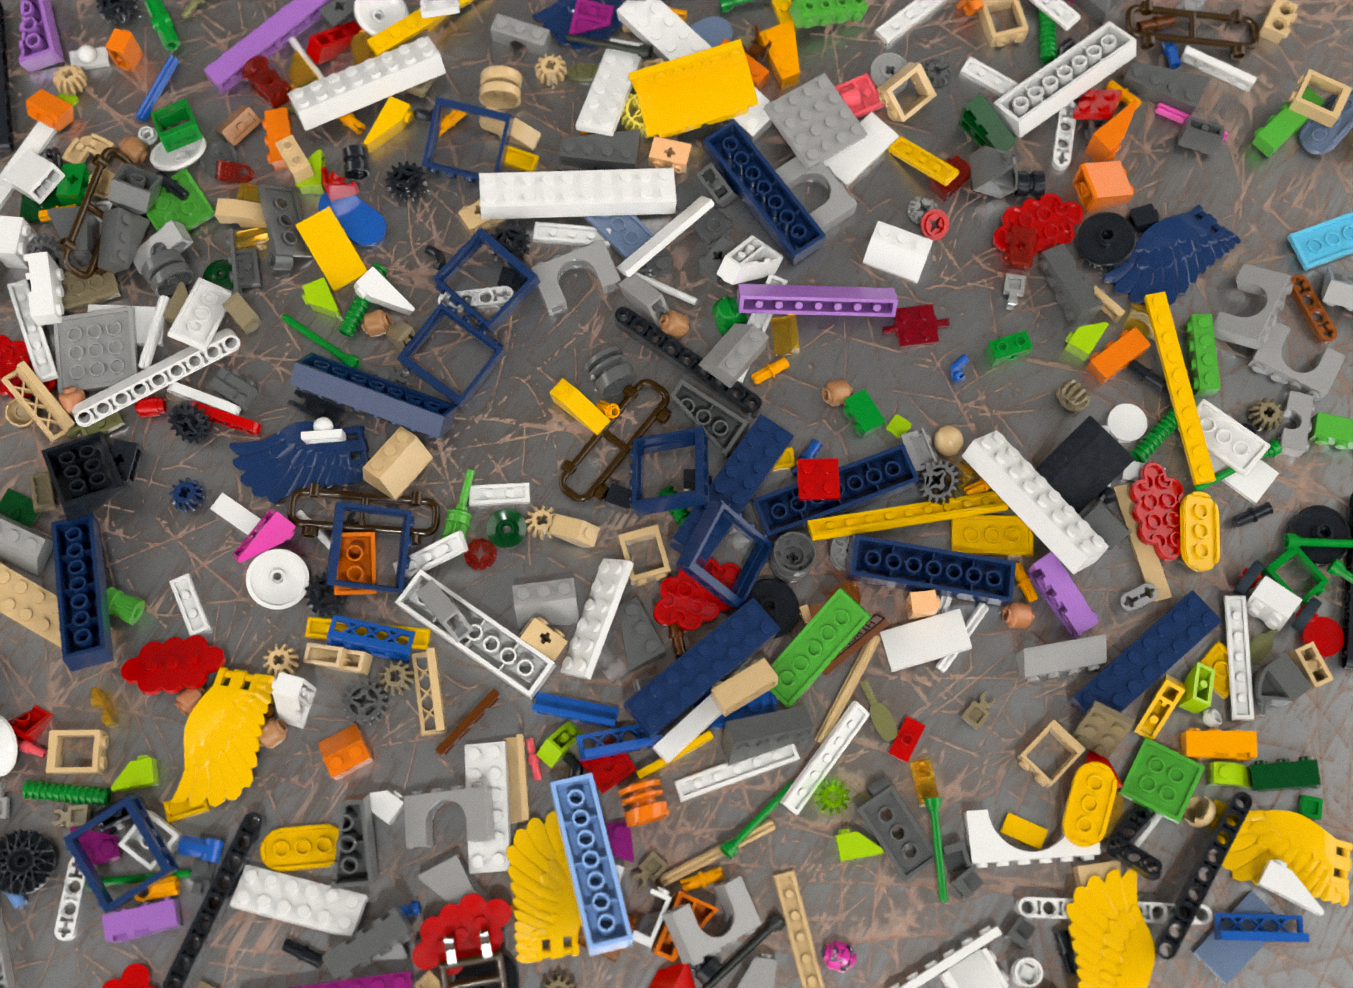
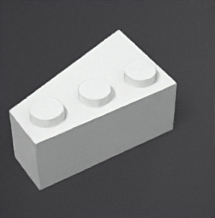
M751 235L725 255L717 275L732 285L766 277L769 274L774 275L784 256Z
M48 252L24 254V261H27L29 265V273H26V280L31 281V292H28L31 318L38 326L62 323V315H64V306L62 304V297H64V289L62 287L64 272L62 268H59Z
M279 672L278 677L276 676L272 683L278 717L285 724L303 729L317 689L304 678Z

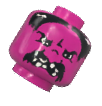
M834 940L831 944H827L823 961H826V966L829 969L845 973L849 966L854 967L857 955L853 954L852 945Z

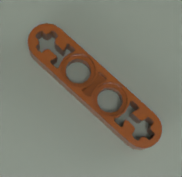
M1301 274L1294 275L1291 278V283H1293L1291 295L1317 340L1322 344H1330L1337 337V330L1308 279ZM1294 283H1301V286H1295ZM1303 297H1309L1312 300V305H1306L1303 302ZM1312 314H1319L1322 317V321H1314ZM1323 333H1330V336H1324Z

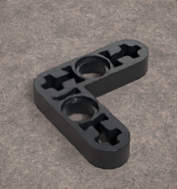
M1137 807L1132 810L1107 838L1106 851L1111 857L1146 879L1155 881L1161 878L1163 874L1161 861L1134 845L1136 840L1150 826L1151 813L1145 807ZM1137 816L1141 818V819L1138 821V826L1136 825V823H1137ZM1128 828L1134 830L1135 833L1129 836L1125 835L1123 830ZM1136 854L1140 859L1138 861H1131L1128 859V856Z

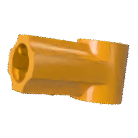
M172 876L163 879L149 888L147 897L144 898L140 894L135 899L139 902H151L164 897L180 895L181 888L178 877Z

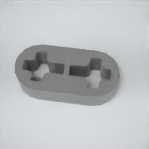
M1151 583L1143 584L1121 597V607L1127 612L1136 611L1154 602L1158 597V589ZM1145 588L1155 591L1152 593V598L1148 596L1141 598L1140 595L1145 593ZM1127 597L1130 599L1138 597L1139 599L1133 603L1134 607L1124 605Z

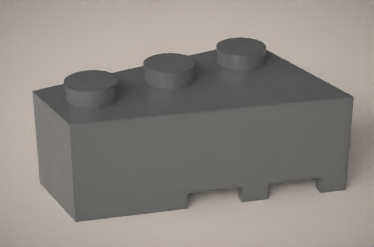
M119 207L103 212L98 268L111 273L129 269L151 220Z
M637 597L618 606L629 674H632L666 656V650Z

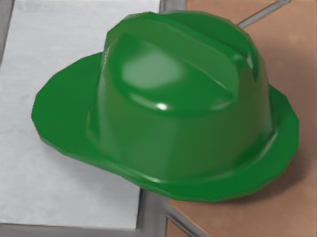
M725 296L713 305V317L722 336L735 323H748L746 313H739L735 298Z

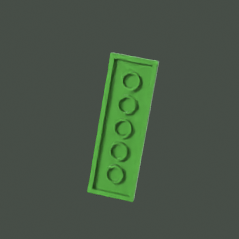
M839 588L771 665V668L779 678L778 685L770 691L788 709L791 708L872 616L843 588Z

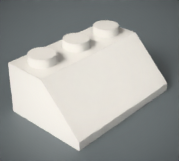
M878 221L862 264L918 283L933 240Z

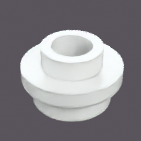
M145 126L139 130L138 138L147 145H152L157 141L158 134L154 128Z
M1207 709L1204 711L1203 722L1207 727L1217 729L1222 724V718L1216 709Z

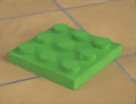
M186 168L170 178L177 180L178 184L189 192L188 199L181 201L172 193H167L165 188L161 186L159 198L146 213L157 232L166 222L171 220L182 223L189 232L215 216L214 210Z
M1145 738L1123 783L1124 787L1120 789L1119 795L1179 824L1206 766L1153 740Z

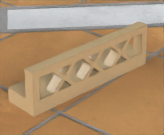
M25 361L17 364L15 371L1 379L52 443L74 428L75 422ZM18 376L23 382L22 387L13 386L9 380ZM24 392L33 394L35 396V403L26 402L23 398ZM36 409H45L48 412V418L38 417ZM49 423L58 425L62 431L53 435L49 430Z
M434 647L427 648L426 652L412 654L422 737L447 733L438 654ZM427 657L428 667L425 671L418 667L417 658ZM425 675L430 678L431 685L427 691L420 686V682ZM427 696L431 697L433 701V708L430 711L423 708V701ZM431 716L435 719L436 729L426 731L425 722Z
M518 734L517 737L503 738L507 742L511 824L524 823L531 820L525 737L523 734Z

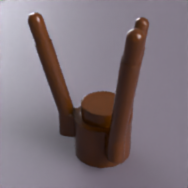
M756 24L755 44L750 46L749 52L743 43L742 45L745 53L759 63L762 60H766V55L772 42H768L763 52V47L759 45V25Z

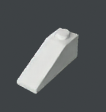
M374 267L370 268L353 286L356 294L369 302L409 316L415 310Z
M1278 859L1267 861L1257 885L1317 916L1323 915L1324 910L1293 871L1286 868V863Z

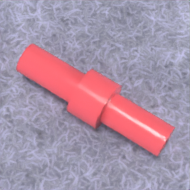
M16 738L19 751L26 754L32 753L42 758H45L48 751L46 749L38 747L33 742L25 739L20 740Z
M534 738L526 739L529 754L527 759L528 764L532 768L534 781L542 780L539 765L541 759L536 755Z

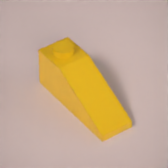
M389 96L363 143L368 153L373 152L403 131L407 123H411L413 112L410 104Z
M562 378L549 392L555 404L597 436L610 423L608 417L565 379Z
M1166 673L1154 691L1134 732L1154 741L1185 692V683Z

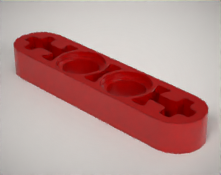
M190 401L192 406L198 404V409H205L204 415L210 416L207 419L209 421L254 436H259L263 428L262 425L255 421L199 402Z

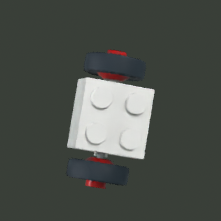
M1256 560L1249 569L1246 567L1239 576L1241 580L1235 590L1245 595L1250 588L1255 587L1257 584V588L1247 601V612L1249 615L1264 621L1265 625L1270 629L1280 631L1293 612H1297L1296 620L1291 627L1297 632H1302L1307 624L1312 625L1318 617L1316 612L1322 605V602L1313 597L1300 608L1301 598L1268 576L1260 580L1261 573L1265 568L1262 562Z

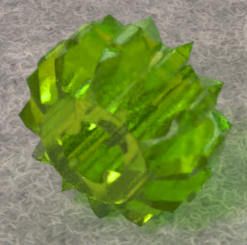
M827 779L824 781L826 788L819 784L818 789L823 793L815 792V796L821 798L815 803L816 805L823 803L824 806L821 808V812L829 808L828 815L831 816L833 814V809L839 815L841 814L840 807L844 810L848 808L844 802H850L851 798L844 795L850 793V790H842L845 786L844 782L838 787L837 779L833 780L832 785ZM832 792L836 793L835 796H838V799L834 802H830L831 798H827V795H830Z

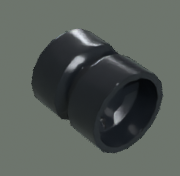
M349 145L343 148V161L346 164L344 165L345 177L349 180H363L369 177L367 148L362 145Z
M1018 171V187L1014 191L1016 197L1028 196L1029 193L1032 196H1043L1045 194L1046 177L1044 171H1032L1030 175L1026 171Z
M709 954L704 956L705 963L702 966L699 964L692 966L691 963H688L690 971H695V977L702 985L723 966L715 956L710 957Z

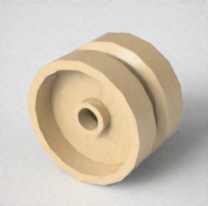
M491 66L482 70L480 73L479 101L484 106L489 105L499 110H509L518 107L521 103L522 75L517 70L506 66Z

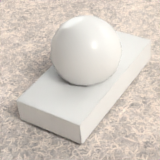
M83 45L78 51L70 52L71 64H74L76 67L80 66L83 70L111 66L110 55L105 47L93 48L90 45Z
M327 417L317 418L313 425L314 431L301 432V439L306 444L346 440V433L342 429H333V423Z

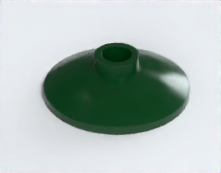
M228 260L214 261L205 269L203 274L204 280L230 291L234 289L229 275V271H232V265L229 264ZM224 273L222 277H218L219 274Z
M508 508L500 509L488 519L486 533L489 540L495 546L505 549L513 548L525 538L527 524L524 517L518 511ZM506 527L511 528L509 533H504Z

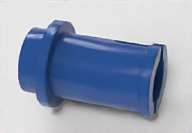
M411 900L409 904L397 907L404 911L407 918L411 916L418 917V914L422 913L419 901Z

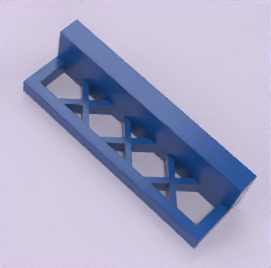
M333 615L327 634V645L363 651L373 656L396 661L402 660L409 663L415 632ZM337 622L344 623L348 627V629L342 632L334 630ZM362 627L366 628L369 633L360 636L354 630ZM386 632L389 637L385 640H379L375 634ZM400 636L409 637L408 644H398L396 638Z
M537 692L535 704L532 706L534 714L610 729L616 728L619 708L541 692Z
M636 724L576 736L580 759L583 762L653 748L665 734L660 735L659 733L653 739L646 738L641 735L643 730ZM627 731L636 736L631 741H625L621 737ZM606 735L616 739L615 743L605 745L601 741ZM590 739L596 745L594 748L584 749L582 740Z
M1214 913L1215 940L1310 942L1309 933H1304L1302 915ZM1220 918H1228L1234 926L1229 931L1221 930ZM1245 918L1250 919L1256 925L1251 931H1245L1240 926ZM1267 919H1271L1277 925L1272 932H1268L1261 926ZM1288 920H1296L1297 933L1289 932L1283 925Z

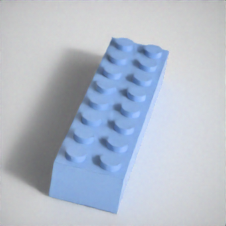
M589 773L550 782V792L588 954L592 956L632 946L633 937L593 775Z

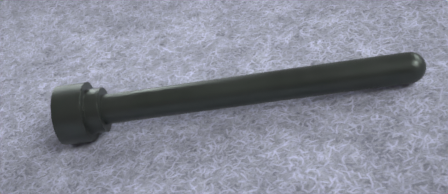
M567 34L565 37L570 42L635 53L646 60H650L653 53V45L644 43L643 45L635 46L574 34Z
M774 912L768 918V925L716 972L702 988H714L773 931H781L786 926L785 923Z

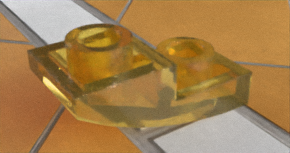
M91 687L90 703L94 708L103 711L101 713L103 724L111 729L119 728V718L111 700L101 689Z
M930 758L909 762L919 807L925 806V798L939 797Z

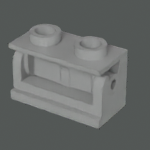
M921 428L920 432L916 430L900 435L898 442L900 445H905L917 475H921V472L926 473L925 467L931 468L933 461L939 462L936 451H932L930 446L932 444L930 435L925 433L924 428Z

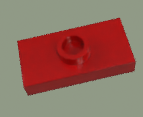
M906 716L888 754L907 764L925 725Z

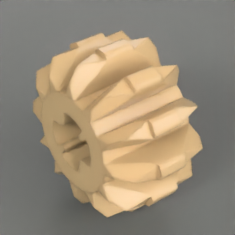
M554 53L550 57L545 54L544 59L538 58V64H535L537 79H540L542 84L547 82L548 86L551 83L557 86L558 81L563 82L564 76L567 74L566 62L562 61L560 55L555 57Z
M65 64L63 68L58 67V71L54 72L53 83L55 87H57L61 94H66L67 97L71 93L75 96L77 92L83 93V88L87 87V76L80 66L76 67L74 64L67 66Z
M542 505L541 510H538V507H534L535 513L528 512L530 518L525 520L526 524L529 525L527 531L532 532V537L534 538L539 535L540 540H543L546 534L548 538H552L549 530L554 515L558 513H553L552 507L546 511L545 505ZM546 519L547 524L542 523L540 526L539 521L543 522Z
M275 644L274 651L269 648L267 651L270 655L263 656V659L268 661L263 664V667L268 669L267 674H274V677H278L279 672L286 674L289 672L293 675L295 672L292 670V667H299V664L294 662L299 659V656L294 654L295 649H288L287 644H283L282 647ZM280 658L284 661L282 665L278 662Z

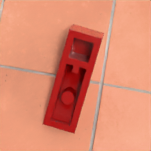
M355 21L310 35L306 53L319 65L333 60L362 39L366 33Z

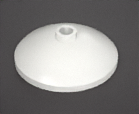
M355 0L354 2L355 17L363 30L371 36H375L409 15L403 0Z
M203 137V139L168 153L162 142H160L152 150L150 161L156 169L162 171L185 169L194 164L203 155L206 148V140Z
M275 548L260 553L250 563L246 573V585L249 594L258 604L269 609L279 610L295 605L303 598L306 593L305 588L309 586V571L305 562L299 555L287 549ZM275 573H280L281 577L279 579H275L273 575Z
M0 716V777L7 775L15 765L17 759V740L9 722Z

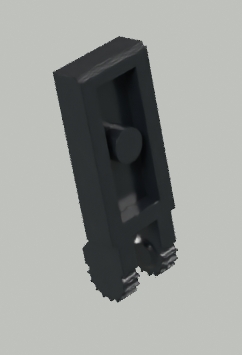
M297 389L294 394L298 398L305 400L303 405L294 400H289L288 402L289 406L315 420L320 417L329 418L334 426L339 425L346 413L343 409Z

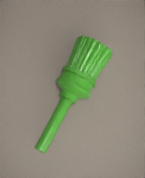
M467 469L459 502L455 505L454 509L447 510L446 525L440 540L457 531H462L466 541L467 528L470 527L469 523L472 519V516L467 512L466 504L475 473L474 470Z
M114 587L107 589L109 614L116 615L132 626L138 622L142 612H144L145 600L126 595L123 591L116 590Z

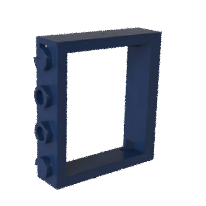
M436 97L422 166L427 167L428 172L436 174L440 170L446 172L445 176L456 178L457 175L464 176L463 180L474 183L475 179L479 180L478 173L433 163L444 110L447 108L505 122L494 173H502L515 116Z
M482 228L432 278L436 283L435 288L442 295L446 293L450 296L449 301L456 307L460 305L464 309L462 312L468 318L472 319L474 317L478 321L476 324L484 331L488 329L492 334L541 283L534 272ZM483 244L527 280L490 321L485 319L446 285Z
M440 303L400 353L397 360L459 408L463 409L506 353L503 349L504 345L499 343L497 339L492 341L487 337L488 333L480 327L478 329L473 327L472 321L467 317L463 316L461 318L456 314L457 311L449 305L446 307ZM444 317L450 319L494 352V355L461 396L411 360Z
M703 426L633 439V449L630 450L632 480L629 481L632 496L629 497L631 508H634L638 516L709 503L708 437ZM695 446V490L644 499V454Z
M710 500L676 566L727 606L740 609L754 586L774 544L766 538V534L758 532L754 524L745 521L741 513L733 511L730 508V504L724 503L722 500L719 502ZM719 517H722L754 544L731 590L695 563Z
M337 501L335 503L325 585L395 594L403 593L408 578L404 577L405 569H409L410 557H407V551L412 547V537L409 536L410 528L413 529L415 523V516H412V511ZM345 511L403 518L395 586L336 580Z
M138 795L127 796L63 838L66 843V850L73 855L78 871L83 873L87 880L86 885L88 889L94 892L97 904L105 914L117 910L180 869ZM126 807L161 871L113 901L78 838Z

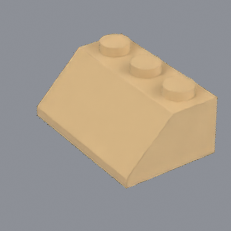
M400 426L363 467V479L396 501L431 462L433 457L416 435Z

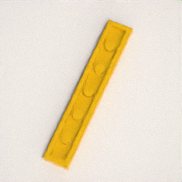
M308 616L305 637L327 640L332 619ZM337 622L334 630L342 632L348 629V627L344 623ZM385 625L415 632L411 649L426 651L429 648L431 629ZM362 627L354 630L360 636L369 633L366 628ZM386 632L375 634L379 640H385L389 637ZM400 636L396 638L398 644L407 645L409 637Z

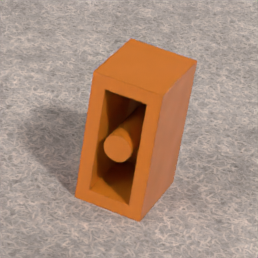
M114 28L105 48L117 67L134 72L143 52L130 31Z
M40 89L26 100L27 115L58 132L74 120L73 105L43 89Z

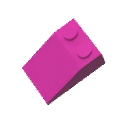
M270 508L231 557L241 563L283 543L285 540L288 541L294 535L296 526L279 512Z

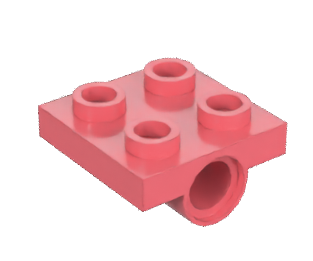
M868 73L835 86L857 119L884 107Z

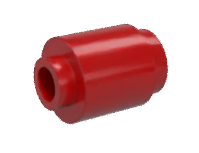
M155 396L144 397L135 403L136 414H139L141 418L166 414L167 404L165 398Z

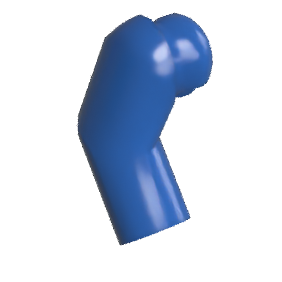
M962 354L950 365L951 378L955 382L962 381L965 378L962 367L970 361L965 354Z

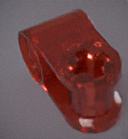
M222 160L216 161L215 180L249 183L254 177L253 170L246 164ZM244 169H246L249 175H245V178L243 179V176H241L239 173L243 172Z

